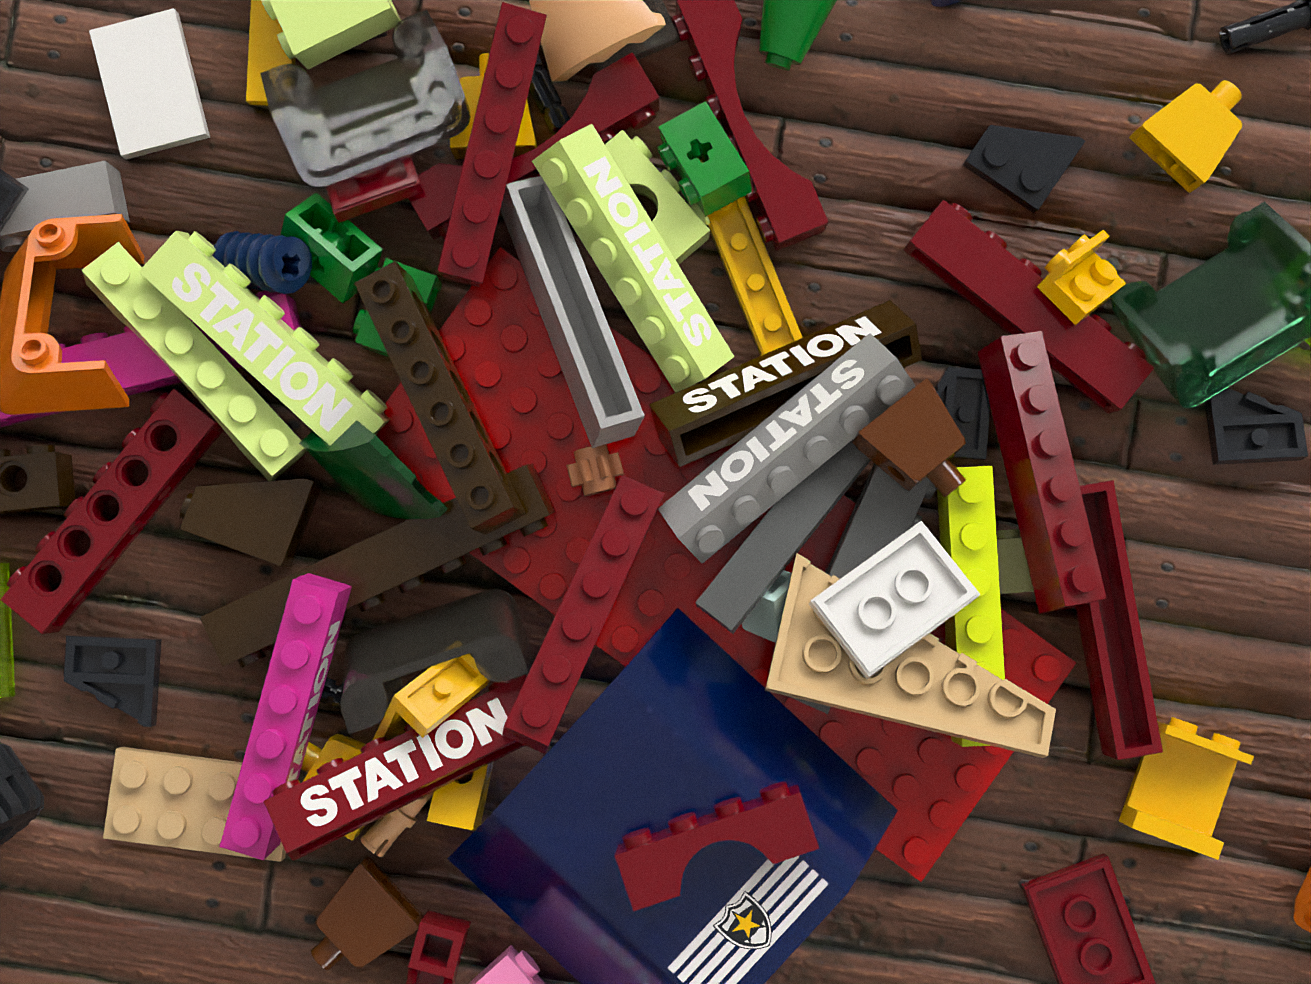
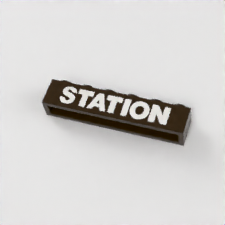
M888 300L653 402L649 406L659 440L679 467L740 441L869 333L898 359L903 368L921 361L917 325L897 305Z

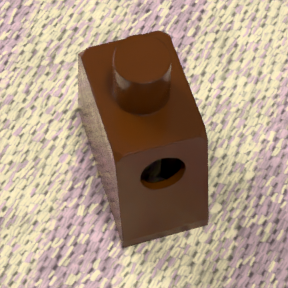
M927 378L860 430L852 442L857 449L908 491L912 490L925 478H928L943 497L946 498L966 481L964 476L949 460L966 444L965 438L932 383Z
M367 856L354 869L315 921L326 937L311 950V954L314 960L323 969L328 971L344 956L354 967L360 969L413 934L419 928L420 921L424 915L380 867Z

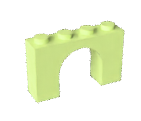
M261 0L272 20L278 19L283 32L277 34V37L289 59L296 57L307 69L319 65L402 24L392 0Z

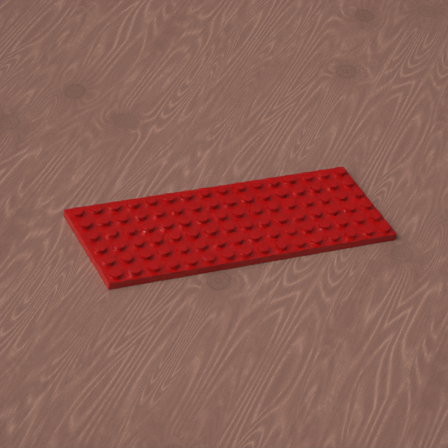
M500 247L487 264L483 283L479 287L473 285L470 287L438 332L506 473L533 463L555 513L546 516L545 519L548 526L523 537L520 529L505 535L504 538L507 545L482 556L480 549L477 548L469 553L556 616L615 489L584 496L582 485L577 487L571 486L566 465L576 463L574 451L590 447L591 444L519 260ZM610 327L644 413V418L635 436L607 444L609 454L619 453L624 476L664 493L659 505L660 507L738 442L679 467L659 440L649 406L653 402L674 394L675 391L652 356ZM400 382L385 403L387 409L383 413L390 420L376 436L416 475V479L426 490L442 503L456 498L402 382ZM621 476L615 477L616 484H618ZM843 495L799 550L798 554L811 561L810 564L825 572L856 503ZM772 506L704 563H701L677 538L662 514L657 510L595 645L777 778L787 782L788 786L791 787L798 784L803 797L922 882L1014 751L995 746L962 747L952 742L950 735L831 707L828 714L789 696L765 691L776 643L744 630L742 624L732 634L698 608L695 602ZM795 557L784 569L785 571L792 573ZM1001 609L1005 679L1048 704L1076 665V662ZM944 622L930 632V634L939 638L938 641L946 645Z

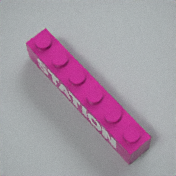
M310 573L293 579L219 847L265 860L280 845L281 840L263 801L273 797L272 791L276 787L299 778L352 586Z

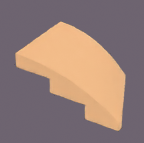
M529 0L532 11L547 15L541 45L552 82L567 81L587 64L605 62L628 43H643L666 25L663 16L659 13L651 12L643 0Z

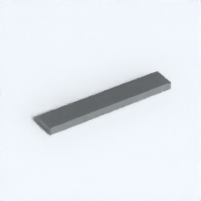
M853 440L772 506L695 602L698 608L732 634H734L796 556V553L799 552L871 461L852 443Z

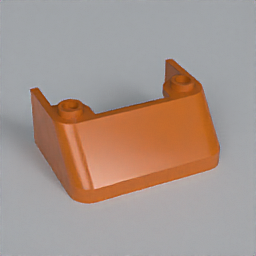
M122 214L53 218L42 221L32 229L7 265L0 298L1 412L16 415L129 407V397L105 360L62 363V349L56 339L48 334L56 270L85 268L117 242L123 246L138 264H144L145 256Z

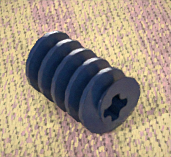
M233 231L219 237L214 245L216 251L212 256L225 268L229 263L238 268L251 281L247 286L249 290L255 289L281 294L294 293L304 286L312 270V255L309 247L301 239L293 236L285 237L283 235L274 236L271 234L263 235L260 233L252 234L249 232L240 233Z

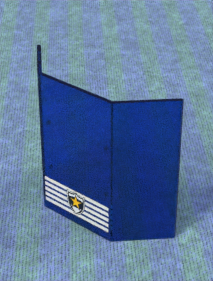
M677 608L614 681L502 803L447 859L581 984H764L848 894L898 812V809L772 693L765 691V687L684 612ZM787 782L788 787L798 784L820 849L772 864L761 851L747 843L734 840L718 841L699 850L688 862L681 879L680 896L633 911L614 856L617 845L623 843V836L643 828H649L651 834L669 828L668 821L683 814L694 812L696 818L714 813L713 807L716 804L731 798L741 797L743 803L761 797L759 791L775 783Z

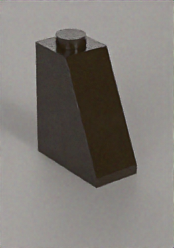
M308 479L196 486L194 493H189L181 506L180 518L183 521L180 529L275 565L292 567L323 484Z

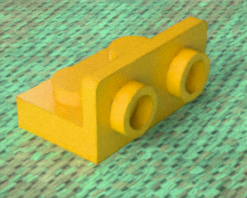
M1104 230L1091 239L1084 234L1067 251L1063 249L1056 254L1044 267L1049 274L1037 286L1075 325L1113 297L1126 284L1117 275L1114 266L1108 261L1101 259L1095 253L1110 237Z

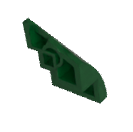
M357 420L330 446L313 431L299 443L354 500L371 511L392 518L430 519L441 517L448 510L439 499L426 490L416 479V475L375 434Z

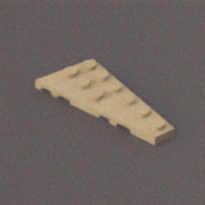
M796 553L765 691L1036 757L1045 758L1048 756L1056 709L1007 679L1002 680L977 665V661L964 653H957L939 642V638L930 633L870 678L866 679L809 605L813 598L840 579L834 575L831 577L810 564L811 561Z

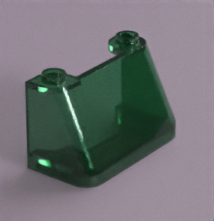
M1265 201L1250 211L1239 214L1232 221L1228 233L1227 249L1156 292L1149 282H1131L1110 296L1115 315L1136 345L1145 352L1147 361L1154 367V371L1169 393L1184 408H1192L1205 402L1311 337V244Z

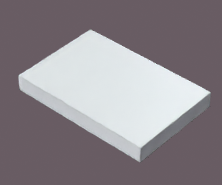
M174 8L89 30L120 155L124 159L210 138L179 13Z
M920 521L813 598L809 605L864 677L868 679L978 598L980 593L925 524Z

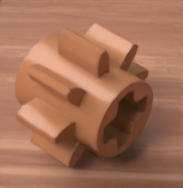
M607 444L595 448L590 446L573 452L576 463L566 465L572 487L582 485L584 496L616 489L615 477L624 475L618 452L609 454Z

